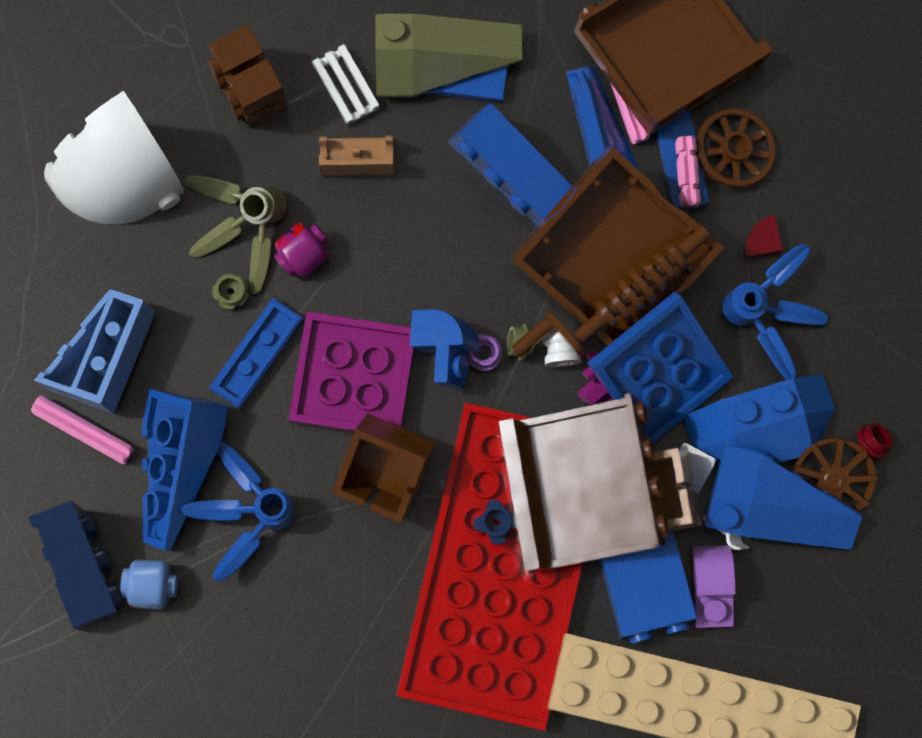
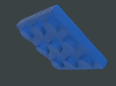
M675 292L588 362V365L612 400L625 398V394L631 393L639 397V402L644 401L649 419L648 423L644 424L646 439L650 438L653 443L733 378L683 298Z

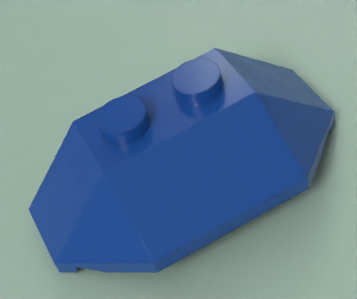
M819 374L788 379L722 399L689 413L682 421L690 445L717 460L715 463L718 465L726 442L763 451L773 457L774 462L781 464L799 458L809 446L820 441L835 408L824 375Z

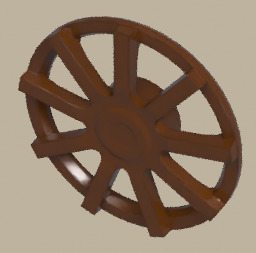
M723 109L709 116L698 130L696 138L697 151L695 154L712 181L715 180L723 185L733 187V189H739L760 182L770 172L776 155L775 141L768 126L755 114L743 109ZM726 115H742L737 131L732 132ZM718 118L726 135L725 137H721L708 128ZM749 118L762 128L761 131L750 137L744 133ZM704 136L719 143L720 147L704 149ZM767 136L770 147L769 152L752 149L753 142ZM722 155L723 159L713 169L706 156ZM749 156L768 159L765 168L759 171L749 160ZM728 162L732 163L733 179L719 174ZM740 163H743L754 176L753 178L740 180Z
M828 438L812 444L800 455L793 469L798 474L801 473L817 478L818 483L812 486L818 490L828 492L841 501L842 493H847L858 501L852 507L858 512L869 504L877 481L875 467L869 454L855 442L843 438ZM836 444L834 463L826 461L819 450L820 447ZM844 445L858 452L845 466L841 465ZM812 452L822 465L819 471L802 466L805 459ZM864 460L868 474L850 475L849 472ZM868 482L863 497L850 488L849 484Z

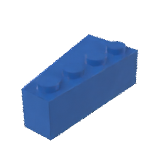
M491 103L477 111L447 141L483 174L492 186L499 189L508 198L509 203L522 215L526 214L535 223L534 228L572 187Z

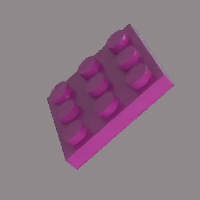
M306 312L288 419L289 423L354 432L366 414L369 413L402 427L414 348L410 347L411 327Z

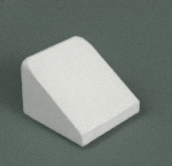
M683 442L680 449L688 451L694 485L687 486V489L696 492L697 496L717 460Z

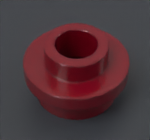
M872 423L871 425H864L857 432L858 445L870 457L883 459L889 454L890 447L893 445V439L885 427L878 423Z

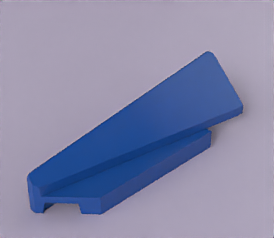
M589 66L567 71L566 76L589 165L609 146L614 147L639 170L596 69Z

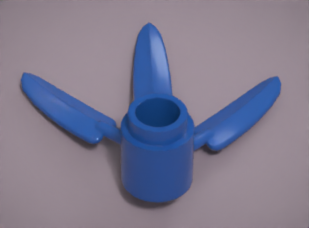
M800 244L794 247L766 271L768 279L761 286L750 282L740 284L724 298L722 305L724 316L732 324L745 326L754 322L760 331L758 334L759 342L785 380L796 378L793 360L774 327L766 329L759 317L764 312L774 313L775 318L780 321L807 325H825L828 323V316L825 312L804 304L779 300L776 306H768V298L765 291L772 284L777 287L781 286L799 269L810 254V248L807 244Z
M221 441L217 455L245 492L253 490L258 495L254 506H242L240 500H211L187 503L183 505L181 511L187 517L214 521H237L242 518V513H255L260 523L252 533L245 531L226 553L213 572L215 581H224L252 556L260 546V540L257 537L264 528L272 531L284 530L292 524L296 513L295 506L286 492L278 488L262 490L259 487L261 477L231 446ZM274 507H282L279 514L270 516V512Z

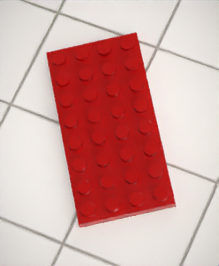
M465 402L396 697L545 731L550 712L547 706L564 634H567L582 564L536 573L527 572L524 568L517 527L510 529L505 535V542L501 545L492 544L489 536L484 532H477L474 529V519L482 516L487 509V503L491 500L500 501L502 507L509 513H515L499 421L512 418L521 421L531 417ZM494 519L492 521V524L494 526H498L500 524V521L498 519Z

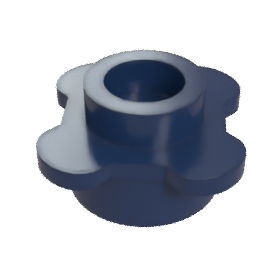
M491 500L487 503V509L482 516L474 519L473 526L477 532H484L489 536L492 544L501 545L505 542V535L510 529L516 528L517 523L515 513H509L502 507L500 501ZM494 519H498L500 521V524L498 526H494L492 524V521Z

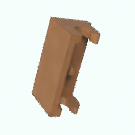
M393 135L385 136V138L327 139V136L319 137V168L321 176L394 175Z

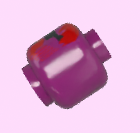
M297 223L277 240L275 248L278 253L274 257L292 277L297 274L301 277H307L328 259L329 251L325 244L329 239L316 224L309 228L303 223Z

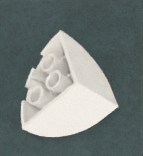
M124 91L85 118L87 124L84 130L76 137L69 133L54 150L57 156L54 164L52 161L47 163L44 171V178L47 184L65 207L84 219L102 224L130 223L143 219L159 209L162 211L168 210L175 206L181 200L180 196L185 193L173 168Z

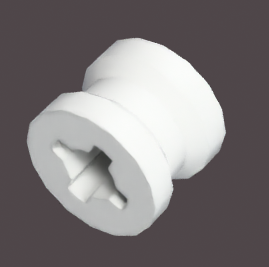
M557 331L551 332L543 339V345L547 347V355L544 357L545 366L567 367L582 362L581 356L579 357Z

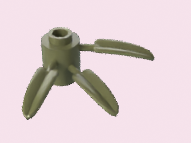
M191 175L184 179L185 185L198 193L230 204H237L240 200V211L242 213V216L238 219L233 216L228 217L192 246L190 256L199 258L224 246L242 233L240 225L245 221L259 224V234L252 241L249 276L250 292L253 295L258 294L262 290L267 277L272 250V240L265 237L266 223L277 222L285 215L287 210L285 195L281 190L272 186L253 187L243 194L240 193L241 187L228 181L205 176Z

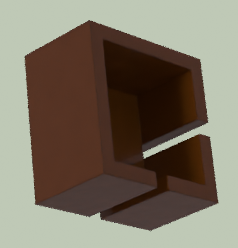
M248 24L209 44L212 57L207 59L212 69L211 73L220 90L227 87L224 92L237 121L244 118L248 127L251 128L288 109L283 87L268 60H261L260 56L264 55Z
M367 413L354 431L332 493L363 507L375 488L378 487L382 490L373 501L370 510L401 523L414 503L423 479L422 476L426 472L436 442Z

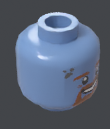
M138 559L134 560L129 568L123 569L121 597L127 599L128 604L132 608L162 610L167 606L170 597L176 598L178 576L171 575L170 566L165 561Z

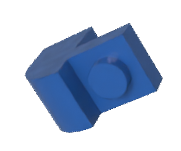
M412 310L410 347L426 354H436L434 383L449 389H465V378L469 372V363L466 358L467 352H480L479 339L473 327L466 321L442 310Z

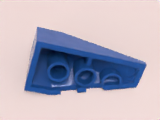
M148 390L142 422V438H148V459L142 460V472L148 473L149 491L143 496L144 543L162 550L171 551L187 517L182 513L181 508L187 503L194 502L221 444L227 421V405L162 390Z
M730 442L725 443L706 507L705 527L744 537L852 550L862 519L860 512L828 492L820 491L803 480V476L793 470L790 472L773 461V457L765 452Z

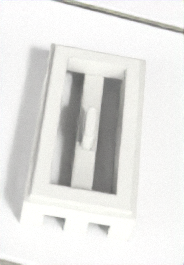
M344 44L338 47L337 51L326 53L322 59L317 58L312 61L314 68L347 126L379 109L378 102ZM343 59L368 103L366 107H363L337 60ZM328 65L332 67L356 109V112L350 114L324 67Z

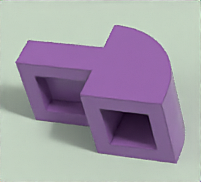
M728 545L692 546V583L694 586V610L697 617L694 620L695 627H733L735 574L731 547Z

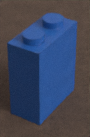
M669 530V537H665L666 547L599 560L620 640L629 638L631 644L653 639L651 632L666 628L668 635L690 629L688 622H692L697 618L673 530Z

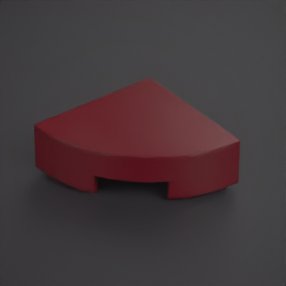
M775 215L761 220L751 230L745 244V260L782 252Z

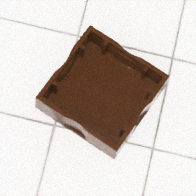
M607 146L512 253L509 259L584 324L595 315L594 312L597 310L594 305L598 300L605 306L609 303L604 296L609 289L616 296L620 294V291L614 284L619 278L628 286L632 284L625 274L630 267L642 276L643 272L638 267V262L644 259L651 266H654L655 263L650 257L652 253L658 251L663 257L667 254L663 246L671 243L673 246L679 245L697 230L700 225L686 212L671 204L659 193L654 184L614 147ZM711 236L710 239L687 257L686 262L689 266L684 271L680 270L677 266L674 268L678 278L673 283L666 276L662 278L668 287L663 294L654 285L651 287V290L657 297L655 302L650 304L641 295L639 299L645 306V309L637 312L629 305L627 309L632 315L631 318L624 320L618 314L615 317L619 323L617 327L612 329L609 325L607 327L604 326L594 335L609 346L673 292L680 294L689 288L724 247Z

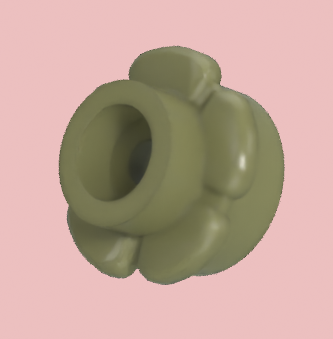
M224 274L213 286L212 294L214 299L219 301V305L222 308L232 310L235 306H242L246 303L249 296L247 292L248 284L241 276ZM229 289H234V294L229 295L227 292Z
M523 324L521 327L512 326L508 332L507 354L508 356L518 357L519 361H523L526 354H532L534 351L533 347L520 358L511 347L529 332L528 325Z

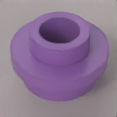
M486 334L477 335L480 348L489 349L491 356L486 360H482L477 356V352H467L466 358L468 363L477 371L487 372L493 370L502 359V347L493 336Z

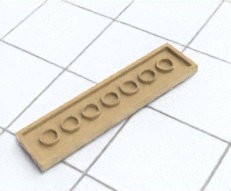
M564 634L547 706L549 710L665 738H855L861 705L570 634Z

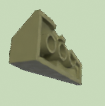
M375 14L377 98L416 97L425 94V91L443 85L447 87L456 84L458 80L477 74L483 75L522 62V25L421 14Z

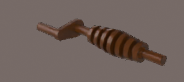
M701 225L679 245L673 246L671 243L663 246L667 254L663 257L658 251L652 253L650 257L655 263L654 266H651L644 259L638 262L637 265L643 272L642 276L630 267L625 274L632 284L628 286L619 278L614 284L620 291V294L616 296L609 289L604 294L609 303L605 306L598 300L594 305L597 310L594 312L595 315L572 334L549 312L540 323L511 347L521 358L553 330H556L580 357L585 353L581 345L600 329L608 325L614 329L619 325L615 319L618 314L624 320L632 317L627 309L629 305L637 312L645 309V306L639 299L641 295L650 304L655 302L657 297L651 290V287L654 285L663 294L668 287L662 278L666 276L673 283L678 278L674 268L677 266L680 270L684 271L689 266L686 262L687 257L710 239L711 235Z

